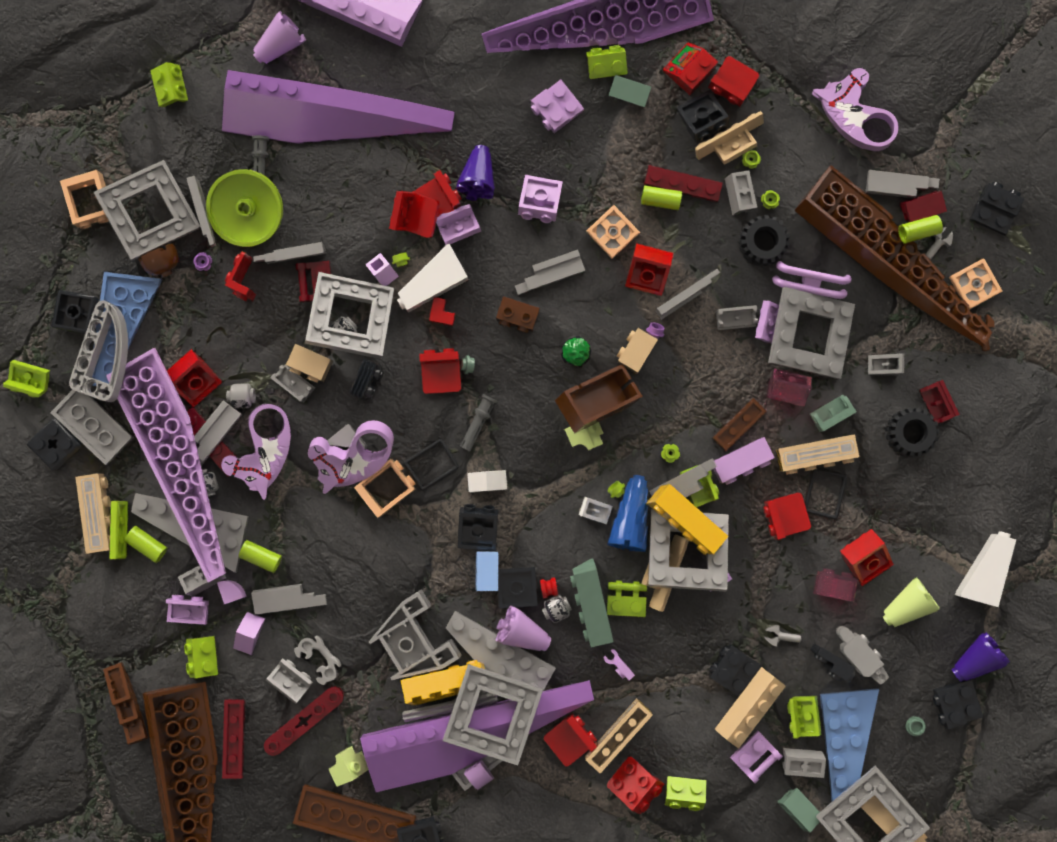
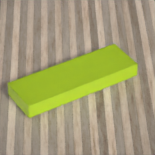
M111 501L110 559L127 558V543L124 542V539L127 536L128 501Z

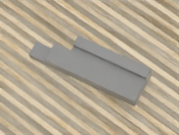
M869 170L865 193L915 198L917 190L938 189L940 179Z
M195 176L188 177L187 182L202 233L208 238L211 247L216 246L212 227L207 217L206 201L200 181Z
M322 242L273 250V253L254 256L253 258L256 263L265 261L267 264L326 254V249Z
M575 250L532 265L535 275L525 278V282L515 285L517 294L520 295L585 272L579 251Z
M716 269L658 307L656 313L660 319H664L702 294L701 290L712 283L711 279L720 273L719 270Z
M224 400L194 436L195 442L200 444L197 451L201 466L242 416L240 412Z
M712 458L653 488L649 492L653 496L660 486L671 484L686 498L703 489L699 479L707 476L708 471L716 468L717 465Z
M302 584L253 590L251 593L255 614L327 605L326 594L316 596L314 592L303 594Z

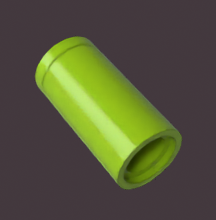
M644 185L641 204L679 210L682 191Z
M938 215L905 223L898 228L899 237L903 243L941 234L943 231L942 221Z
M134 526L124 539V542L155 563L162 559L168 547L137 526Z
M248 540L244 542L238 555L239 558L272 573H275L282 559V555Z

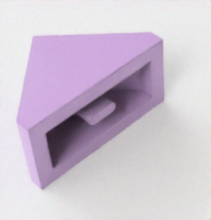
M247 612L236 631L233 648L252 655L266 618Z

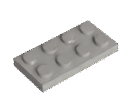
M73 389L50 412L105 465H108L134 438L91 396Z

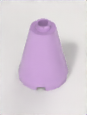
M279 11L254 47L255 53L253 55L258 62L267 64L303 44L306 38L303 34L300 36L297 33L299 28L287 15H282V12Z

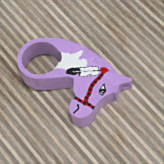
M862 68L854 69L842 81L829 82L824 89L813 90L812 95L821 101L830 122L849 142L870 151H882L892 144L898 133V122L895 116L887 110L859 103L861 90L865 88L869 80V74L866 70ZM872 118L883 119L891 128V137L885 142H873L865 136L862 125Z
M262 404L256 407L249 416L248 426L255 452L244 455L240 459L231 455L226 456L221 463L225 474L244 480L247 486H249V490L259 491L263 500L266 499L267 488L274 482L283 467L291 439L287 415L281 408L273 404ZM267 408L277 410L283 419L282 430L276 435V438L272 437L269 440L259 436L253 427L256 414Z
M367 421L361 424L356 430L348 450L330 446L328 441L322 437H316L311 441L308 457L319 470L318 480L324 484L323 494H326L333 487L347 486L365 480L384 466L391 454L394 442L393 433L386 424L379 421ZM367 433H375L385 439L387 447L381 451L371 453L372 451L364 450L359 438Z

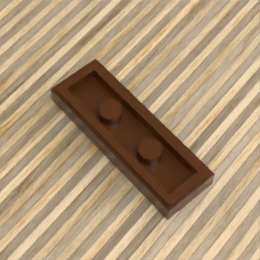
M752 398L712 439L726 452L767 411Z

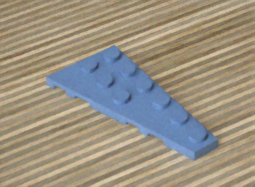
M104 272L100 301L114 304L123 314L127 327L129 349L162 279ZM113 320L111 321L92 378L108 384L109 381L106 375L113 370L116 349ZM100 323L96 326V333L101 330Z

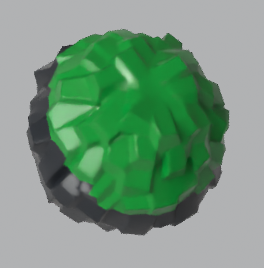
M576 336L564 342L561 348V356L565 363L568 362L582 367V364H586L590 360V344L584 338Z

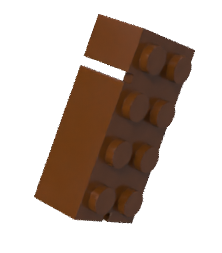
M621 364L581 383L579 386L576 385L564 391L555 402L575 434L632 406L643 396L634 382L630 383L622 391L621 388L632 378L624 365Z

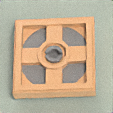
M615 205L586 230L589 236L611 259L640 234L636 227Z
M984 258L949 277L961 300H965L969 304V309L1003 292Z

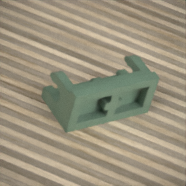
M615 75L609 96L645 108L651 86Z
M841 395L809 415L819 432H823L857 411L852 406L848 397Z
M798 788L790 789L777 802L803 831L811 832L820 822L816 818L819 811Z

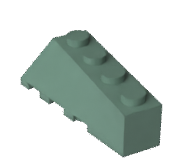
M589 559L573 568L574 575L570 576L572 587H577L578 594L574 595L577 606L581 605L582 612H579L581 624L585 623L586 630H583L585 642L589 641L590 646L595 647L612 643L613 637L594 559Z

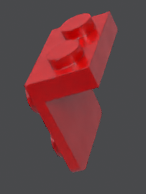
M728 56L717 74L712 78L708 88L715 94L725 97L730 103L741 107L757 81L759 73L733 57Z
M440 170L434 173L435 178L413 191V193L440 202L437 217L456 210L461 206L459 201L462 199L456 189L454 191L451 189L450 184L452 182L446 173L443 175Z
M397 191L389 229L409 231L426 238H432L440 202L417 193Z
M242 251L234 259L233 264L235 266L232 272H228L225 278V286L233 291L232 294L243 301H247V299L253 301L256 294L248 287L241 285L252 262V258Z
M453 348L443 349L441 353H435V350H424V354H419L422 368L423 392L425 394L459 392L461 390L458 351L454 352Z
M794 493L764 502L763 511L765 517L769 519L770 525H768L770 535L774 536V539L786 538L785 536L811 528L801 493Z
M573 713L544 735V741L564 766L571 765L588 750L592 752L597 748V738L591 731L587 732L583 727L585 725L579 715L575 717Z
M628 757L607 783V787L627 807L638 814L645 812L649 808L652 799L662 792V787L665 785L660 779L652 776L633 757Z

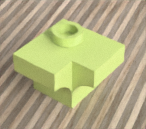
M599 422L575 434L571 427L565 429L572 447L582 444L590 450L603 444L600 435L604 433Z
M352 746L335 755L336 764L329 768L336 786L353 781L368 771L362 751L355 754Z

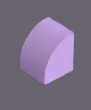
M381 253L366 264L371 273L383 286H387L399 277Z
M231 580L217 582L224 604L247 597L244 589L237 582Z
M482 759L467 768L464 773L477 790L494 779Z

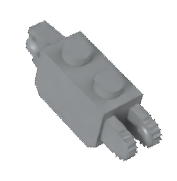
M845 626L836 628L838 637L843 641L840 644V651L852 666L855 667L857 672L865 677L873 678L880 685L883 684L889 676L883 668L884 663L881 661L883 658L876 649L872 650L868 646L870 642L863 634L852 633Z

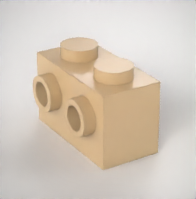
M639 328L636 332L631 331L626 339L629 341L627 347H622L617 354L619 358L617 363L623 364L624 367L636 374L658 340Z
M295 344L286 365L291 367L289 371L298 375L303 372L308 375L307 379L318 383L319 380L324 382L333 361Z

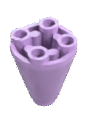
M513 606L508 608L506 617L498 622L497 629L499 633L497 634L496 641L503 645L537 651H546L550 645L551 637L521 610Z

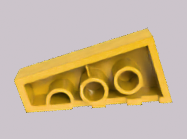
M671 484L660 486L646 503L665 518L671 526L681 531L687 540L693 541L698 545V550L705 555L715 554L729 537Z
M478 660L467 662L465 666L459 667V665L448 667L447 670H435L429 672V674L401 680L405 703L417 706L458 695L467 665L470 664L485 669L483 663L478 662Z

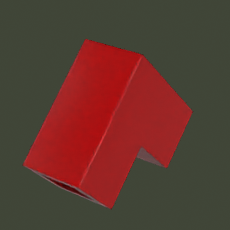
M434 297L429 318L430 322L453 326L455 313L444 311L446 299Z

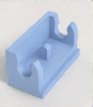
M476 551V591H498V552Z

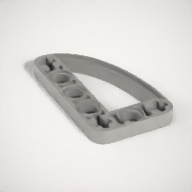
M99 301L96 304L69 380L71 389L106 402H114L119 395L128 354L126 322L123 314L114 304L107 301ZM113 320L116 349L113 370L108 384L92 378L111 321ZM100 323L101 330L96 333V326ZM94 341L95 347L90 351L89 345ZM85 360H88V366L84 369L83 363ZM96 383L97 388L92 393L91 386ZM107 390L110 392V394L107 395L103 393V391Z

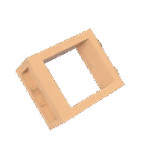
M94 170L60 181L73 225L80 229H86L91 227L93 223L108 222L103 210L78 217L71 192L96 184L97 190L106 187L102 173Z
M393 459L388 460L374 475L361 481L354 487L377 518H380L416 490L414 488L416 483L409 475L407 477L402 472L404 468L398 460L395 462ZM392 467L408 489L382 508L365 486Z

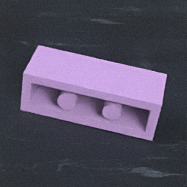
M762 437L714 460L717 467L713 470L719 482H725L728 485L736 481V476L740 474L747 476L754 472L753 468L759 465L760 468L771 464L770 460L774 456L765 437Z

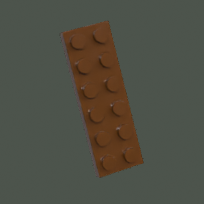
M304 784L293 824L356 842H399L396 828L414 824L416 815Z

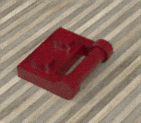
M329 260L295 264L296 271H298L301 295L299 296V302H313L314 295H308L305 270H311L314 294L318 273L331 274Z

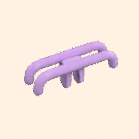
M781 261L776 263L777 269L784 273L802 276V284L780 279L777 275L772 278L773 283L782 288L788 287L836 299L846 298L847 291L845 289L835 291L820 288L821 281L846 285L852 280L850 275L841 277L788 266Z

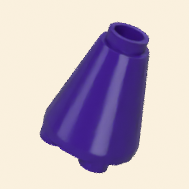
M475 146L457 181L456 190L466 195L467 200L476 201L477 198H493L495 187L491 153L487 146Z
M986 632L979 635L951 670L958 680L962 682L963 680L967 681L1005 668L1010 661L997 648L999 646L996 641Z

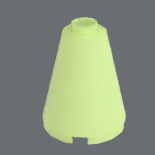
M916 577L884 610L885 615L883 618L889 626L897 627L937 612L939 606Z

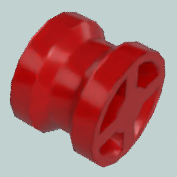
M555 577L547 581L544 579L540 580L543 599L551 595L554 597L558 596Z

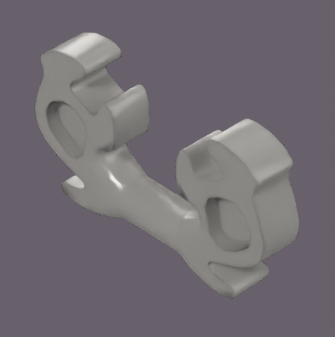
M318 635L315 636L316 641L311 638H304L298 647L294 648L296 656L300 658L303 652L306 654L305 659H309L314 654L313 649L320 651L327 660L328 666L322 665L316 670V672L322 673V677H317L316 680L322 685L334 680L337 677L335 664L340 667V660L330 653L322 638Z

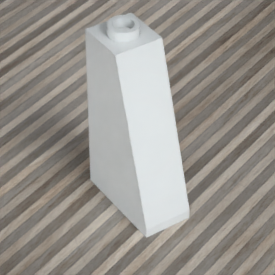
M450 244L446 245L398 292L400 298L397 301L402 310L406 308L410 312L431 301L434 297H438L468 280Z
M999 531L998 534L990 535L955 593L956 596L999 607L1016 539L1010 538L1011 534Z

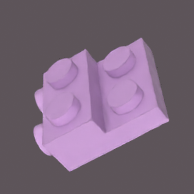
M559 80L548 90L545 89L531 100L532 111L536 116L540 115L542 117V123L548 131L552 130L553 133H556L584 111L582 105L562 80Z
M525 175L518 215H521L526 220L539 218L544 223L556 221L563 182Z

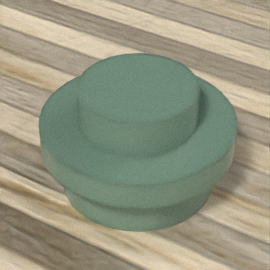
M466 355L465 359L461 360V370L467 375L468 373H473L475 360Z
M913 716L907 720L905 727L910 735L920 736L924 733L926 725L920 717Z

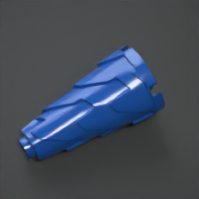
M633 475V478H630L626 485L624 496L620 502L617 517L614 519L608 539V545L611 547L646 552L648 533V507L646 503L648 489L644 476Z

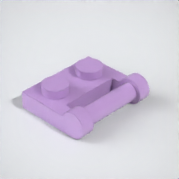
M757 730L730 758L756 783L759 781L758 778L777 759L780 760L783 756ZM769 750L772 754L752 772L749 768Z

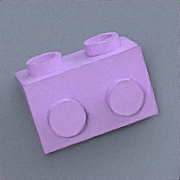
M470 204L460 206L449 213H444L437 217L436 220L445 245L455 243L481 232Z
M763 300L755 338L772 344L779 305Z
M172 595V598L166 599V603H168L167 622L207 624L209 601L203 600V597L191 596V599H184L183 595Z

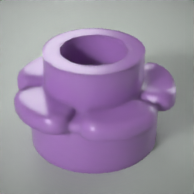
M204 252L197 254L193 260L195 268L199 271L209 270L212 263L211 256Z
M652 322L646 328V331L649 335L659 339V337L664 336L663 331L665 328L661 324Z

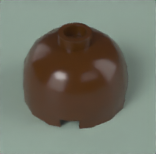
M174 243L165 245L166 248L155 249L138 258L144 271L152 276L161 275L162 278L173 274L171 270L177 266L179 260Z

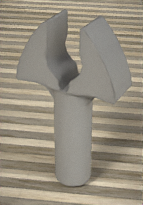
M953 232L949 233L947 238L941 240L942 233L934 235L935 242L925 255L931 260L942 245L951 246Z
M773 625L765 629V631H773L777 635L773 638L764 637L767 642L776 647L777 642L780 640L800 643L802 639L801 635L782 633L779 630V625Z

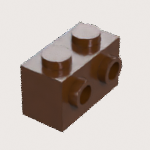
M503 296L496 320L505 327H510V325L518 327L517 330L523 333L533 332L540 308Z

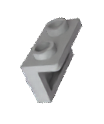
M282 658L266 681L293 703L297 704L313 682L307 673L299 672L293 662L290 660L285 661Z

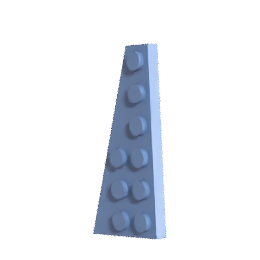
M878 688L820 694L831 801H834L861 777L879 693Z

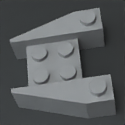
M422 589L402 601L369 641L371 644L380 639L397 667L398 672L390 677L391 680L443 669L461 657V653L452 639L434 649L417 622L415 616L432 606Z

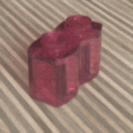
M823 568L822 572L817 571L813 594L854 602L858 579L853 578L854 574L842 572L841 575L834 574L835 570Z

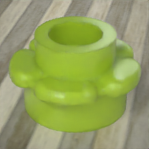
M750 150L742 156L743 165L745 167L748 166L750 169L756 168L757 164L761 161V157L755 150Z
M769 190L762 195L761 202H763L765 208L774 209L779 205L780 197L776 192Z
M407 252L392 256V264H396L397 267L407 265L410 257L407 256Z
M666 444L663 447V451H661L662 458L666 462H674L680 457L679 448L675 444Z
M619 481L614 482L608 488L610 497H621L625 492V484H621Z

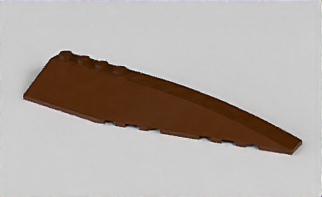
M830 165L794 211L879 280L912 304L979 345H986L993 332L976 313L972 314L968 307L969 304L965 300H960L955 294L956 289L952 285L948 286L943 280L945 278L944 275L925 253L921 254L918 251L917 244L914 241L909 243L901 241L898 232L899 226L892 221L894 217Z
M206 682L144 692L143 699L166 841L211 842L212 807L215 796L214 783H216L215 771L218 757Z

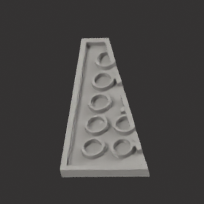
M135 493L132 513L190 546L167 499ZM211 508L224 567L237 573L240 561L238 555L243 546L249 516Z
M457 611L454 612L446 626L449 633L474 660L483 663L486 670L543 688L544 690L556 669L553 665L520 647L503 645L497 642L496 633Z

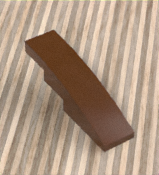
M120 662L103 669L112 706L116 708L119 723L123 726L127 744L132 745L148 739L144 720L123 663Z

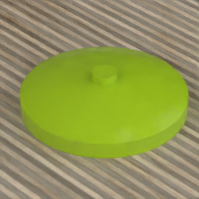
M239 169L222 175L213 183L206 200V212L212 228L222 239L233 245L250 247L265 242L275 234L282 221L283 203L278 189L270 179L253 170Z

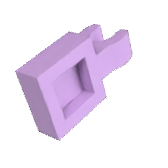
M611 650L614 654L613 659L610 660L606 656L603 657L606 663L615 664L618 667L615 671L622 679L626 677L630 680L635 676L618 656L616 650Z

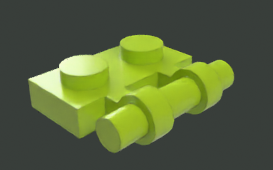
M618 580L616 582H608V590H615V595H607V615L646 617V597H639V591L647 592L646 585L639 584L638 581H633V583H622V581ZM622 590L633 591L632 596H621Z

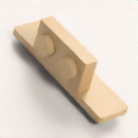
M760 111L756 114H751L744 121L733 124L728 130L717 133L712 139L701 142L695 148L697 159L700 160L715 151L725 165L757 147V142L749 131L764 123L763 113Z
M674 535L669 549V567H680L689 542L686 538ZM649 563L641 583L648 586ZM652 587L655 590L649 607L663 612L672 588Z

